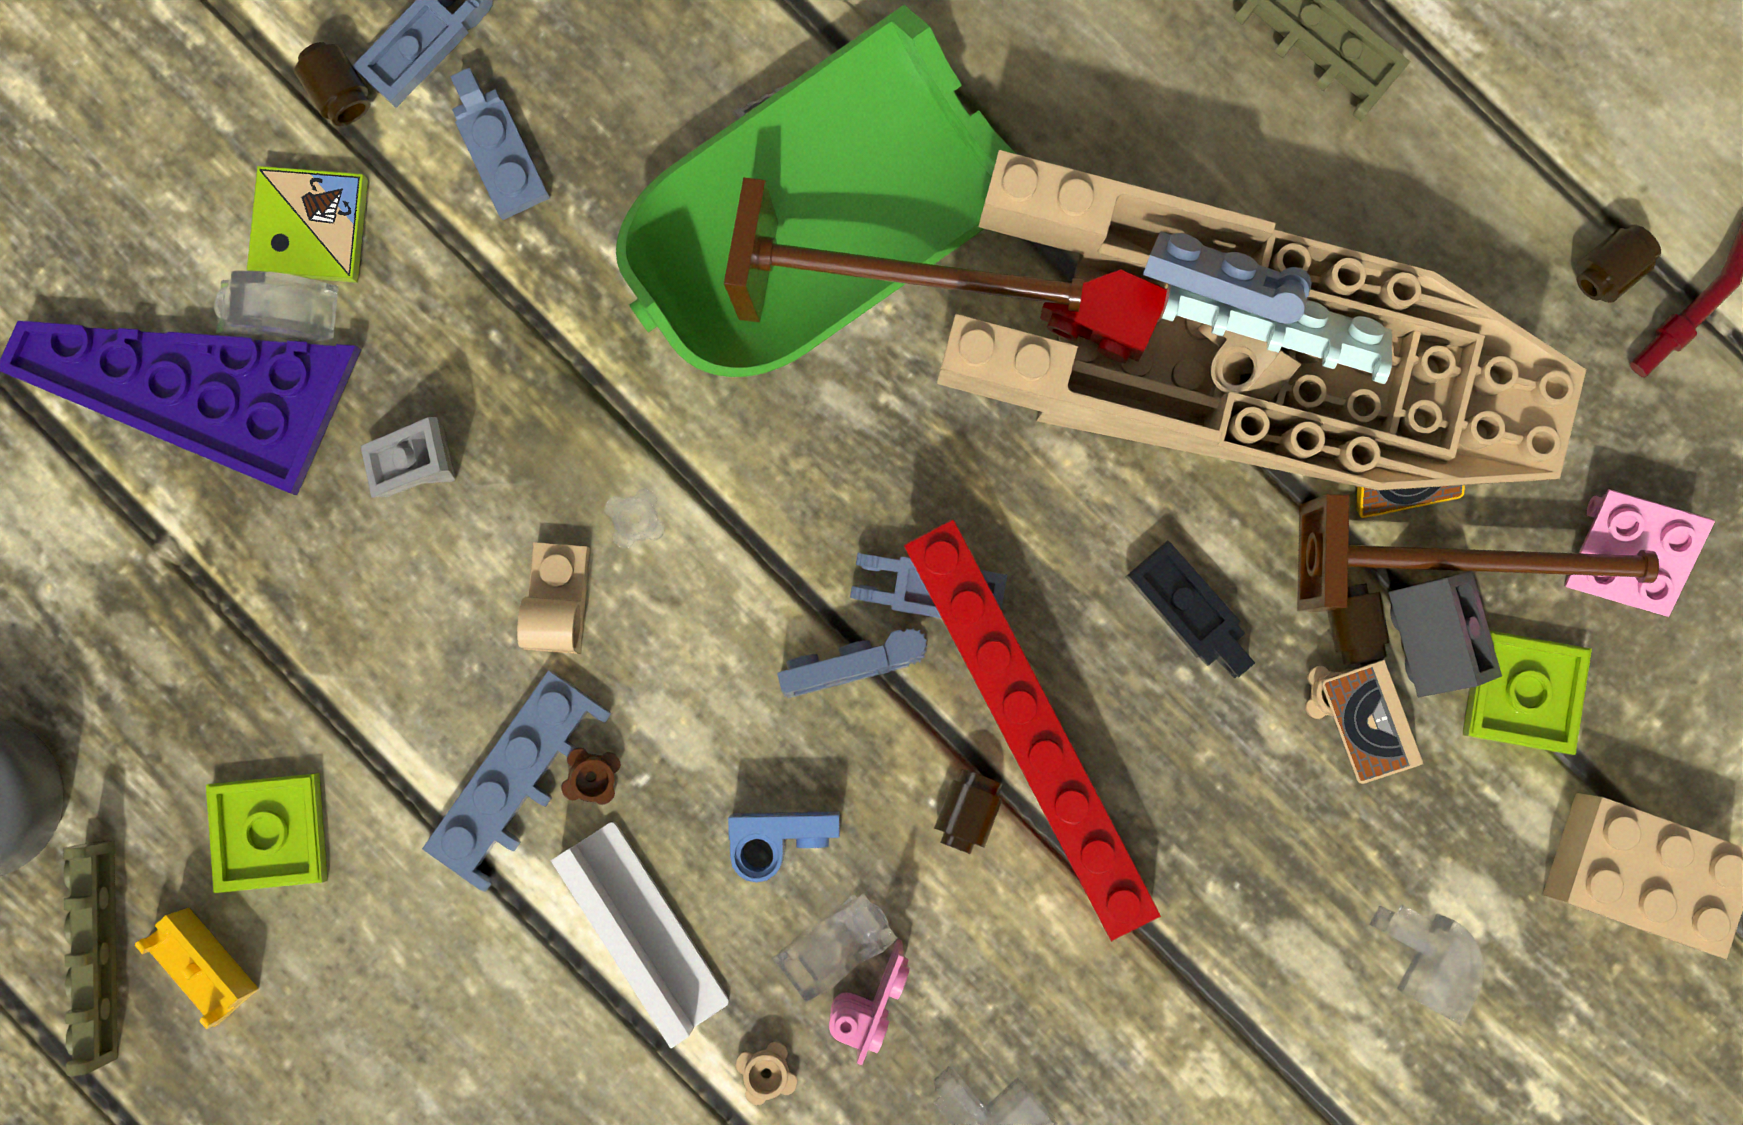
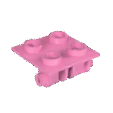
M1608 489L1602 497L1593 496L1587 507V516L1593 517L1594 521L1579 553L1637 555L1640 550L1655 551L1659 558L1658 577L1654 583H1639L1635 577L1569 575L1565 582V587L1669 617L1715 520Z
M900 939L896 940L873 1001L846 992L839 994L831 1005L830 1033L837 1041L857 1048V1064L863 1065L868 1050L875 1053L879 1052L889 1025V1020H886L889 1010L884 1009L888 997L899 999L909 974L910 967L907 966L909 959L904 957L903 944Z

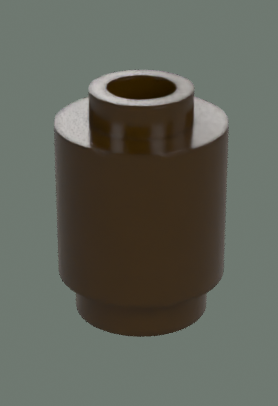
M317 42L309 45L299 54V61L294 68V73L323 118L330 119L335 126H345L357 121L367 113L371 105L367 99L368 89L339 45H326L324 42Z
M1630 225L1627 229H1617L1577 263L1576 271L1578 276L1576 281L1580 290L1592 300H1602L1608 303L1615 302L1655 268L1656 260L1661 256L1660 244L1654 235L1642 226Z
M1367 583L1348 586L1347 608L1327 611L1335 652H1341L1344 665L1388 657L1385 644L1390 643L1380 592L1369 593Z
M962 769L958 780L951 781L934 829L943 832L940 843L971 854L974 845L985 848L1003 800L998 797L1002 784L985 776Z

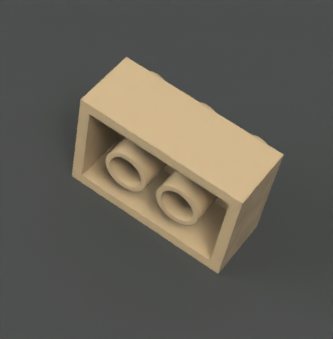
M1576 793L1543 895L1727 960L1743 911V847L1604 797Z

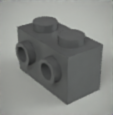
M1473 571L1430 580L1388 592L1391 600V620L1394 627L1400 632L1406 654L1405 670L1408 678L1415 686L1418 698L1476 687L1502 677Z

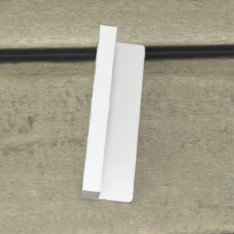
M616 822L608 823L551 860L670 1048L688 1038L694 1027L728 1005L729 997Z

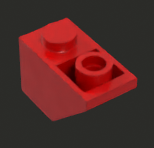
M1120 269L1083 283L1079 312L1068 311L1069 305L1044 302L1040 319L1048 322L1047 329L1064 339L1076 341L1078 336L1098 344L1097 351L1109 359L1126 363L1128 358L1139 362L1163 311L1167 289Z

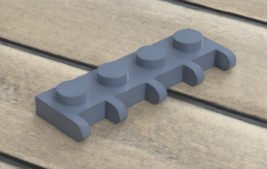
M548 670L422 849L470 884L486 892L493 882L487 875L477 869L496 842L511 851L517 849L521 841L507 831L506 827L528 797L544 807L548 805L552 796L540 788L537 783L559 752L567 757L571 750L577 748L568 740L586 714L589 712L596 719L606 722L612 713L557 673Z

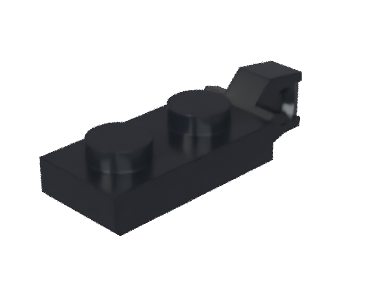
M1167 540L1125 576L1196 658L1199 657L1207 666L1217 660L1233 678H1239L1255 664L1253 659L1237 642L1245 635L1238 625L1241 621L1171 542Z

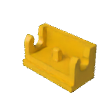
M190 908L165 915L154 925L158 930L135 943V947L141 954L150 952L200 1010L204 1016L199 1022L205 1029L219 1025L259 989Z

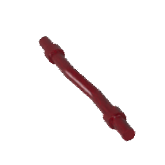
M1743 220L1721 274L1679 315L1671 314L1656 329L1657 337L1629 364L1636 374L1644 378L1647 377L1673 351L1679 352L1697 336L1696 328L1740 286L1743 280Z

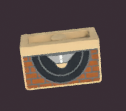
M1383 658L1360 663L1361 667L1322 681L1324 693L1357 781L1361 784L1424 764Z

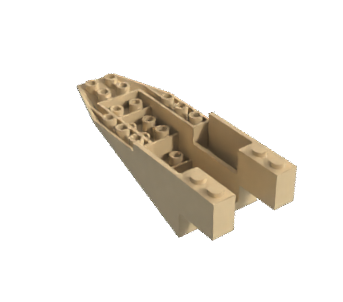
M999 150L978 227L1080 254L1074 278L1084 279L1083 283L1121 269L1167 289L1168 283L1143 275L1160 231L1171 235L1174 233L1188 234L1198 239L1203 246L1223 253L1238 252L1248 255L1258 265L1278 272L1291 267L1301 268L1309 274L1312 282L1307 300L1317 302L1326 307L1328 311L1347 317L1364 316L1374 319L1382 324L1383 327L1392 330V368L1386 383L1382 384L1372 381V373L1337 363L1335 369L1322 366V358L1281 347L1283 351L1301 365L1290 380L1268 402L1231 391L1225 393L1219 390L1212 380L1211 365L1221 347L1197 330L1202 323L1176 316L1172 322L1162 319L1161 313L1139 362L1128 358L1126 363H1121L1100 354L1097 351L1098 344L1078 336L1076 341L1058 336L1056 341L955 314L937 384L1039 411L1037 422L1374 490L1560 479L1586 369L1436 272L1274 230L1275 222ZM1253 364L1248 365L1242 371L1239 381L1240 385L1250 379L1254 369Z

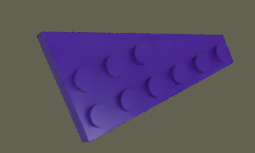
M17 321L0 358V372L285 492L298 495L362 349L355 345L336 344V346L301 341L278 342L254 340L248 337L179 332L156 333L143 332L138 329L118 328L116 330L89 328L83 325Z

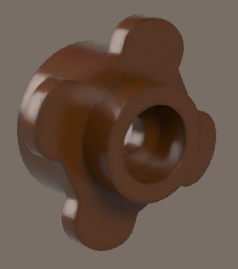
M582 747L571 750L567 756V762L570 766L568 779L563 781L561 785L563 795L568 800L574 801L579 798L586 802H596L599 805H605L612 801L615 796L613 789L614 773L619 771L621 766L617 755L612 752H606L603 755L590 754ZM594 772L596 778L589 781L586 779V774Z

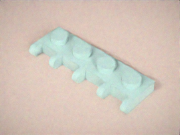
M1168 284L1162 319L1173 322L1176 316H1180L1212 326L1211 333L1223 336L1225 330L1265 341L1267 342V350L1278 353L1281 347L1322 358V366L1335 369L1337 363L1363 370L1372 373V381L1385 384L1392 368V330L1383 327L1382 324L1374 319L1364 316L1347 317L1330 312L1326 307L1317 302L1307 300L1304 314L1300 320L1295 323L1284 324Z

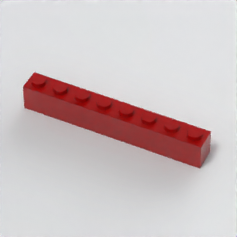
M954 518L905 543L904 547L1110 940L1113 941L1161 917L1151 894Z

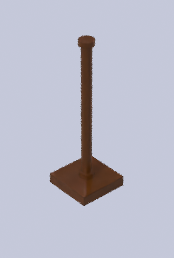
M743 177L724 279V286L739 320L760 323L768 275L774 266L1069 305L1068 311L1079 312L1084 282L1082 278L1073 277L1072 283L777 244L775 237L778 220L766 181Z
M1326 494L1299 505L1297 611L1322 612L1347 608L1348 567L1635 577L1639 583H1654L1659 573L1658 555L1655 551L1640 550L1637 555L1348 545L1349 495Z

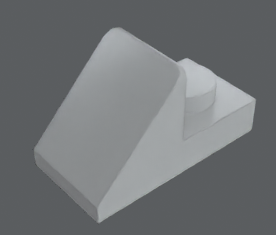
M437 417L425 418L360 446L371 498L389 497L424 483L452 482L456 480L446 432Z

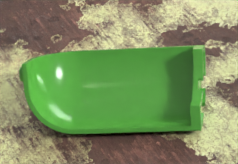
M906 5L895 10L675 162L643 190L627 212L618 233L616 260L621 275L637 297L635 301L629 304V307L648 333L658 327L676 353L695 368L726 377L753 376L781 368L811 351L906 284L774 266L768 275L760 323L739 320L724 286V279L743 177L766 181L778 220L775 237L777 244L934 265L984 230V228L978 226L998 152L1002 150L1013 154L1016 153L993 130L979 110L971 116L967 112L955 92H953L961 87L962 84L947 62L931 27Z

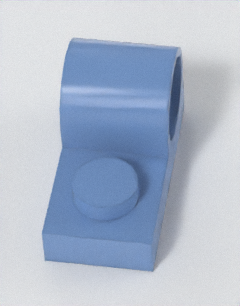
M840 811L732 813L728 817L732 867L746 881L757 883L770 879L777 873L784 861L785 839H796L797 848L829 847V838H839ZM753 839L764 840L772 848V862L765 867L752 866L744 857L745 844Z

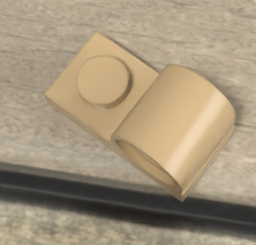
M1204 323L1197 329L1221 347L1212 361L1211 376L1218 389L1225 393L1231 391L1269 402L1301 365L1282 349L1278 353L1267 350V342L1227 330H1225L1223 336L1211 333L1212 326ZM1253 364L1254 369L1250 379L1240 385L1239 381L1242 371L1248 365Z
M533 542L528 597L525 596L522 599L517 625L518 645L520 648H524L523 650L581 654L590 555L589 547Z

